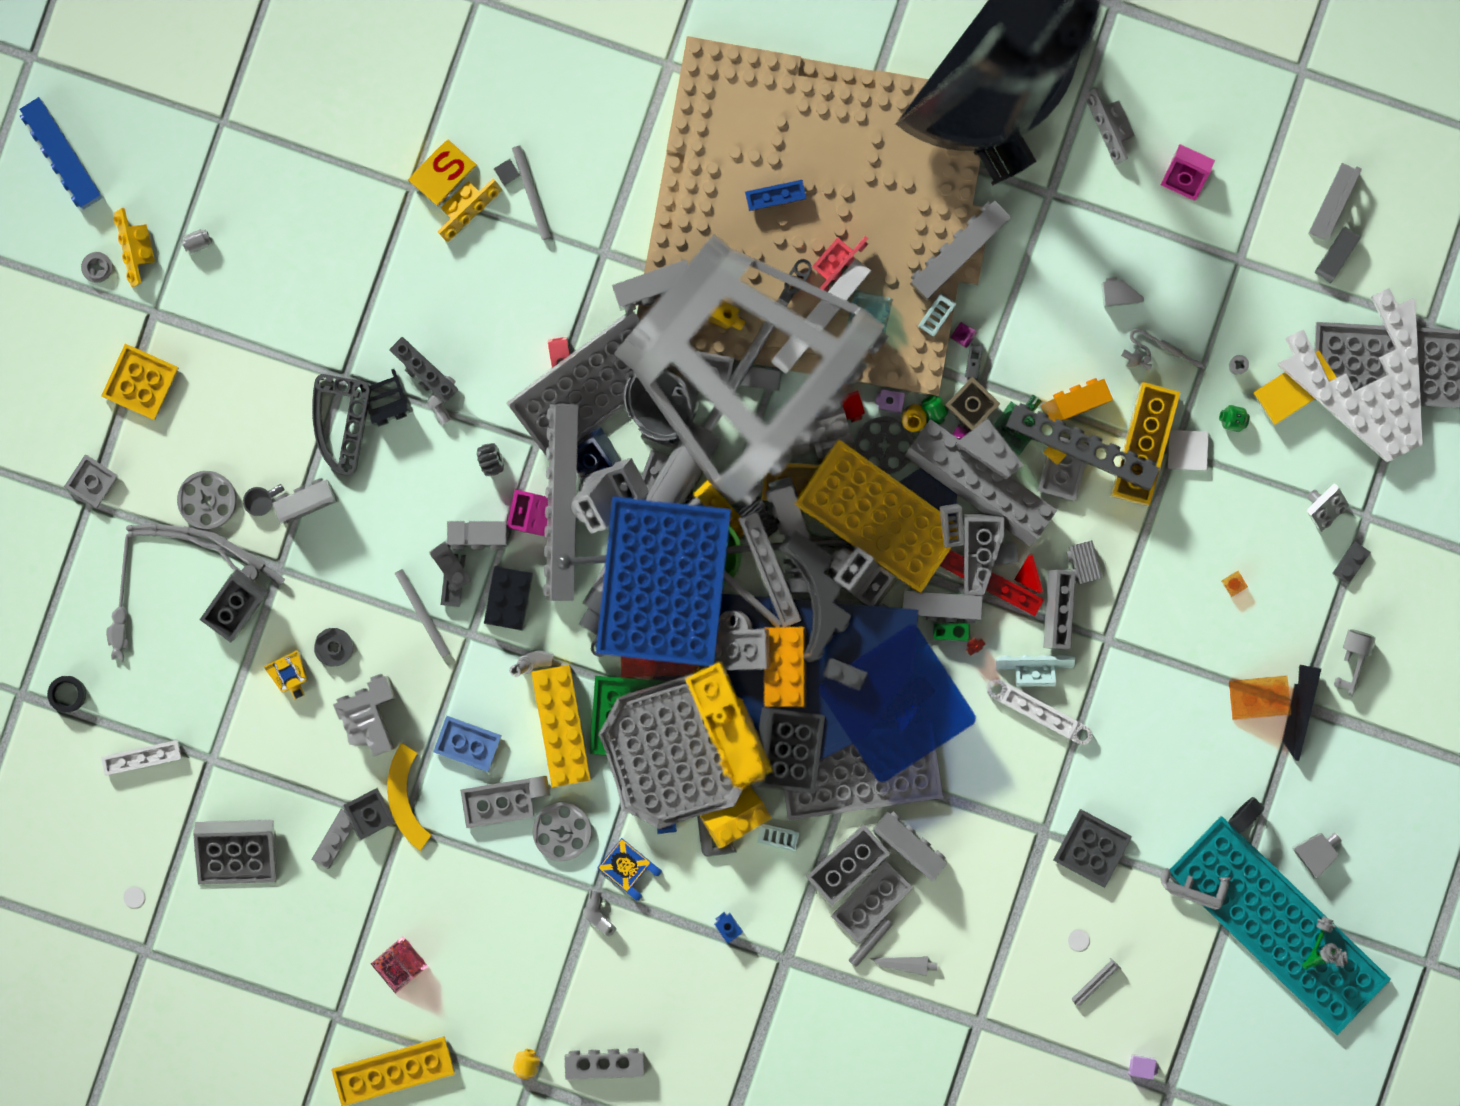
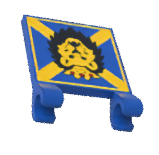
M623 838L619 840L597 867V869L637 901L642 898V894L633 888V885L646 869L655 876H659L662 873L660 868Z

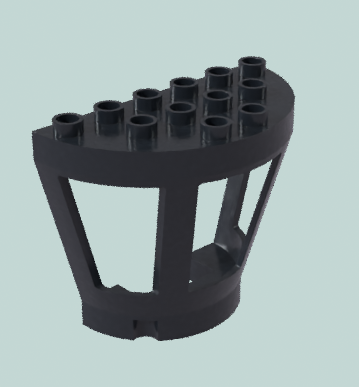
M988 0L895 125L923 142L958 151L990 149L1025 135L1049 117L1066 94L1073 79L1079 57L1089 46L1097 31L1102 12V0Z

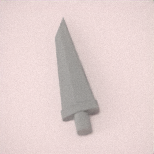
M928 956L870 958L880 967L920 974L922 976H927V970L937 971L938 963L928 962Z

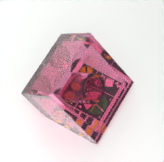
M404 936L371 963L372 967L395 994L428 967L423 958Z

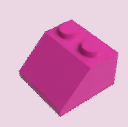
M1179 144L1160 185L1196 201L1215 160Z

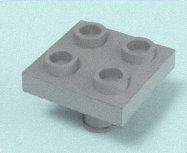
M1333 484L1323 495L1317 490H1312L1307 498L1313 504L1306 511L1316 528L1322 532L1325 528L1330 527L1339 515L1346 511L1349 504L1340 488Z

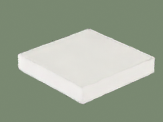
M1170 430L1167 469L1207 471L1208 432Z

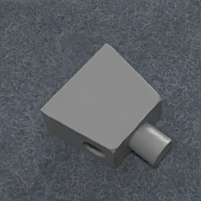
M1335 832L1327 839L1322 833H1318L1293 846L1292 849L1313 877L1318 878L1339 856L1334 847L1340 844L1342 840Z

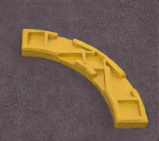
M401 742L389 769L387 780L388 802L399 830L414 847L421 851L432 835L424 829L414 816L407 792L409 771L418 753Z

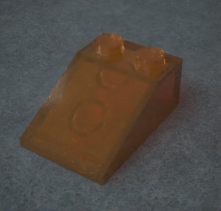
M1288 675L1229 681L1232 720L1291 715Z

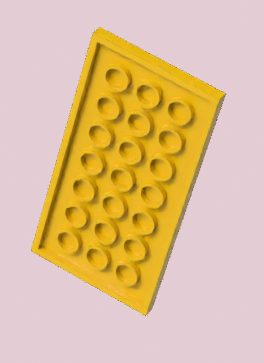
M837 439L794 503V505L856 549L857 547L860 548L880 566L919 593L923 591L952 548L944 547L939 510L839 439ZM957 528L949 529V532L957 531ZM958 535L949 537V540L958 539Z

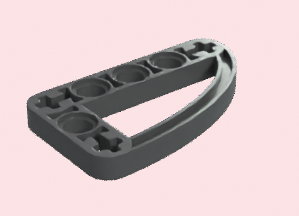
M321 374L315 379L312 398V420L315 439L322 457L334 471L342 475H352L356 472L371 387L364 381ZM325 377L327 382H332L334 384L333 386L326 385L323 388V385L320 384V380H324ZM341 381H345L348 384L345 392H341L338 389V384ZM362 384L363 388L366 389V393L363 392L361 398L365 399V402L355 400V397H360V392L357 391V388L361 387ZM323 392L350 397L339 463L332 456L324 436L322 424ZM358 403L363 406V412L359 415L353 411V407ZM352 423H357L360 427L359 432L356 434L350 432V425ZM349 442H354L356 445V450L353 453H349L346 450ZM344 456H355L354 459L349 461L352 469H348V472H346V468H343V465L348 463V458H344Z

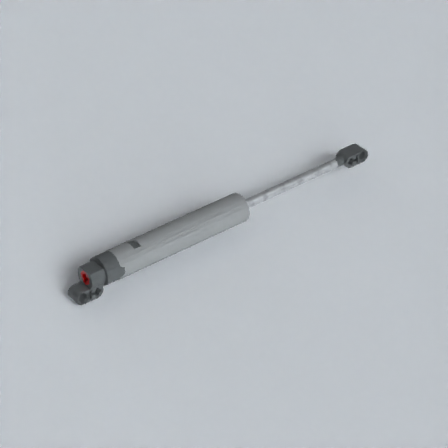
M800 259L795 263L789 274L795 273L798 277L804 278L803 281L806 282L811 273L812 265L808 260ZM805 263L809 270L806 273H800L797 269L799 264ZM786 282L784 283L781 295L776 303L785 308L794 294L801 290L799 288L790 290V285ZM764 321L727 383V386L734 393L738 390L775 327L767 321ZM715 406L702 426L692 422L688 427V430L709 460H711L721 443V438L713 433L722 416ZM680 439L644 500L684 504L701 477L702 470ZM605 565L582 602L588 609L579 622V625L596 634L591 644V652L597 657L605 655L596 654L594 650L598 637Z

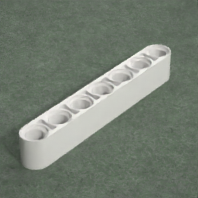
M856 258L828 292L847 301L871 270ZM822 299L805 320L823 330L841 308ZM791 336L771 362L787 374L809 347Z

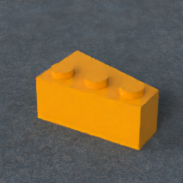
M1097 378L1087 381V385L1081 387L1079 384L1069 388L1070 392L1066 394L1064 391L1054 394L1053 399L1040 406L1043 413L1049 415L1048 419L1063 421L1112 401L1113 398L1105 378L1099 381Z

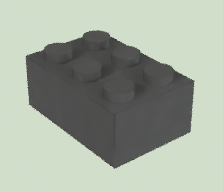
M237 569L229 576L199 620L231 643L238 637L269 592Z

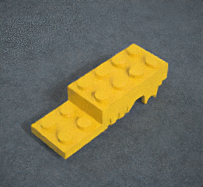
M722 662L685 678L702 720L705 722L704 725L708 729L712 743L722 759L719 764L723 768V774L730 778L733 787L740 788L741 790L748 787V784L765 779V774L773 770L744 702L736 697Z

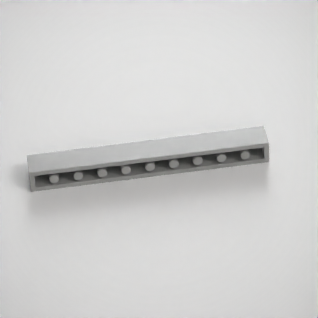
M550 404V409L547 411V418L550 420V427L547 429L549 448L546 450V457L549 460V467L546 468L548 487H546L545 491L546 498L548 499V506L545 508V517L548 518L547 526H545L547 545L544 547L547 565L544 566L546 584H544L543 593L546 599L550 601H574L575 565H571L569 569L562 570L558 566V557L563 554L570 556V558L575 557L576 517L571 507L576 496L578 405Z

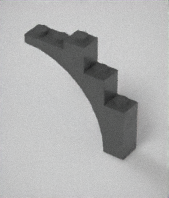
M795 530L787 534L779 550L788 556L799 569L811 596L813 629L809 645L803 656L805 660L811 662L822 657L824 646L832 640L834 634L844 632L849 625L848 620L851 615L834 604L840 596L839 591L842 586L824 574L829 570L830 561L833 557Z

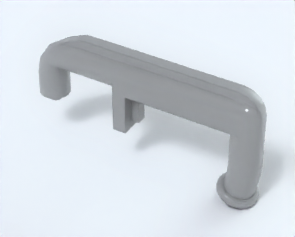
M1169 868L1163 869L1160 879L1162 886L1170 894L1212 909L1222 907L1231 880L1229 877H1220L1221 883L1216 897L1191 889L1194 880L1189 875L1185 886L1170 882L1171 872Z

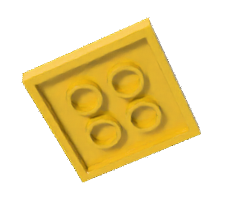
M125 343L101 397L155 421L179 367Z

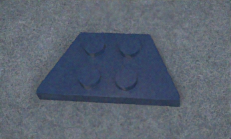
M921 468L899 481V483L939 511L940 506L957 504V494Z

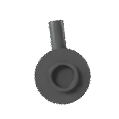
M282 484L269 491L262 487H253L245 493L243 506L249 514L263 516L272 508V497L283 492L285 489Z

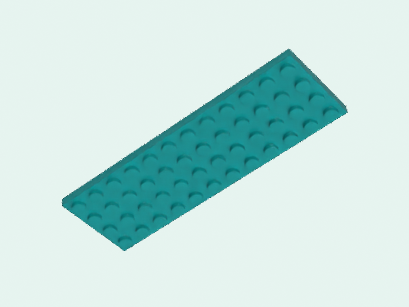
M1220 815L1170 868L1171 876L1181 886H1185L1189 875L1194 880L1191 889L1216 897L1221 880L1219 878H1231L1221 908L1212 909L1204 905L1202 906L1337 1036L1391 980L1337 926L1333 927L1332 932L1325 931L1318 952L1321 954V950L1325 945L1329 943L1334 944L1338 950L1341 948L1342 952H1346L1348 963L1344 964L1342 968L1341 966L1336 967L1335 962H1327L1305 970L1302 963L1311 955L1310 953L1321 932V929L1316 927L1318 924L1317 919H1322L1323 916H1326L1249 841L1238 833L1223 816Z

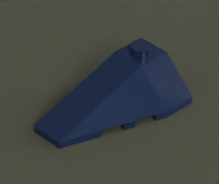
M601 427L577 442V471L579 473L582 472L587 475L612 467L616 462L620 461L612 442Z

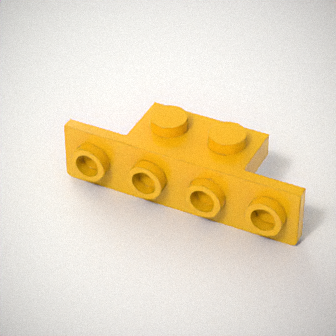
M493 178L480 191L468 181L440 207L451 218L437 231L446 242L454 238L462 228L469 224L503 190Z
M120 208L114 212V223L118 228V242L122 246V260L126 264L127 281L130 283V287H136L141 284L138 265L154 263V254L147 224L129 226L125 208Z

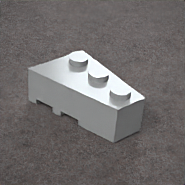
M988 419L955 444L956 447L962 449L1004 479H1007L1023 466V463Z

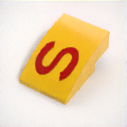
M447 139L424 161L408 181L439 207L477 164Z

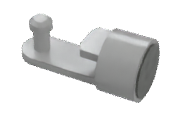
M1353 629L1347 631L1342 647L1347 650L1344 661H1350L1352 652L1360 654L1352 682L1342 680L1340 677H1337L1334 682L1336 688L1348 689V696L1353 697L1365 657L1371 656L1376 641L1375 636Z

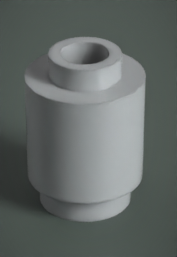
M199 229L184 235L185 240L181 241L185 251H190L191 254L212 244L206 229Z

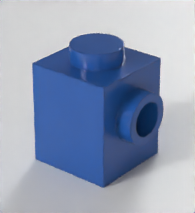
M723 912L715 918L717 922L714 925L727 944L743 933L742 928L730 912L728 914Z

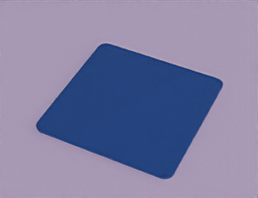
M915 625L905 627L849 664V666L867 673L861 690L853 689V687L846 686V684L839 683L831 678L826 679L819 685L821 696L879 782L888 781L976 722L975 713L919 628Z

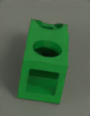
M934 623L933 639L970 641V624Z

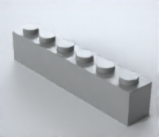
M995 200L992 203L988 201L980 209L982 213L978 217L974 215L967 222L968 227L964 231L959 229L953 235L955 240L950 244L946 242L938 250L940 254L936 258L932 256L925 263L927 267L922 272L917 270L911 276L913 281H911L910 285L926 301L1010 220L1011 216Z

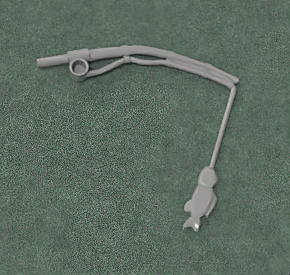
M128 525L126 530L129 533L126 534L124 542L119 606L112 612L113 622L106 629L108 646L112 645L113 647L111 660L119 658L123 662L124 655L121 650L122 648H128L129 645L126 638L125 624L127 621V611L122 605L130 537L160 536L190 540L202 547L215 549L234 571L238 569L253 581L258 578L260 571L279 585L283 584L285 578L266 566V563L254 554H249L241 547L228 541L227 538L221 537L216 533L188 526ZM189 534L208 538L215 541L218 545L198 541L194 537L189 536ZM223 547L235 554L248 565L240 570L221 548Z

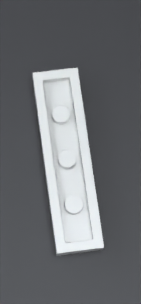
M178 740L101 757L105 776L182 759Z

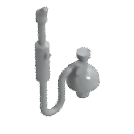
M1142 329L1132 330L1130 332V340L1147 352L1143 361L1142 354L1137 349L1134 353L1125 349L1121 355L1129 360L1126 366L1137 367L1141 365L1149 372L1152 364L1149 363L1151 361V351L1147 346L1134 339L1133 335L1139 332L1158 343L1159 347L1177 357L1188 360L1194 366H1205L1201 362L1183 354V351L1163 339H1157Z

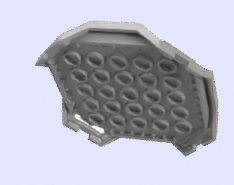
M692 675L618 697L599 733L618 790L622 810L658 829L713 811L732 807L743 790L733 787L730 778L723 774V768L719 764L722 759L712 743L708 729L704 725L705 722L702 720L685 679Z

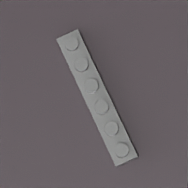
M758 511L739 518L782 627L801 621Z

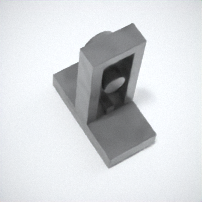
M446 540L429 551L430 556L434 559L455 591L471 581L450 549V546L447 545Z

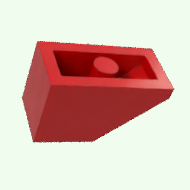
M859 391L847 393V396L840 403L841 408L844 409L847 421L851 420V423L862 420L865 411Z

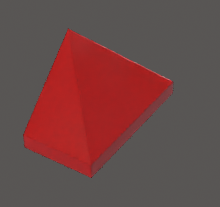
M1033 554L1028 555L1014 580L1036 593H1041L1043 589Z

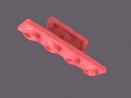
M866 235L853 250L837 237L812 267L826 279L819 287L820 289L828 291L829 287L827 285L831 280L835 282L843 274L840 270L845 265L849 267L856 259L853 255L858 250L862 252L868 245L866 242L868 237Z

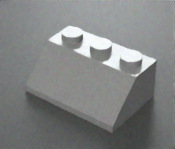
M319 478L311 482L312 486L305 488V486H301L293 490L294 494L289 496L283 494L276 497L277 501L273 502V506L279 523L282 525L288 524L336 503L337 500L329 481Z

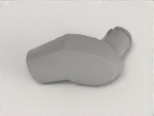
M445 376L455 384L456 381L452 377ZM433 392L428 401V408L434 411L440 425L451 420V417L444 406L445 402Z
M539 650L521 656L517 664L510 667L509 672L511 676L515 675L514 677L516 678L523 673L529 674L538 666L551 667L554 653Z
M590 890L587 908L583 909V915L600 932L606 936H612L617 928L599 910L602 893Z

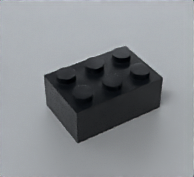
M494 566L483 624L523 631L534 573Z

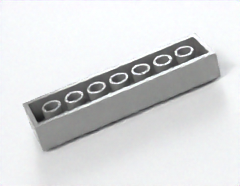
M930 419L904 456L985 515L1004 517V528L1031 547L1055 515L1057 509L1011 476L1004 479L983 463L956 447L955 444L959 439Z

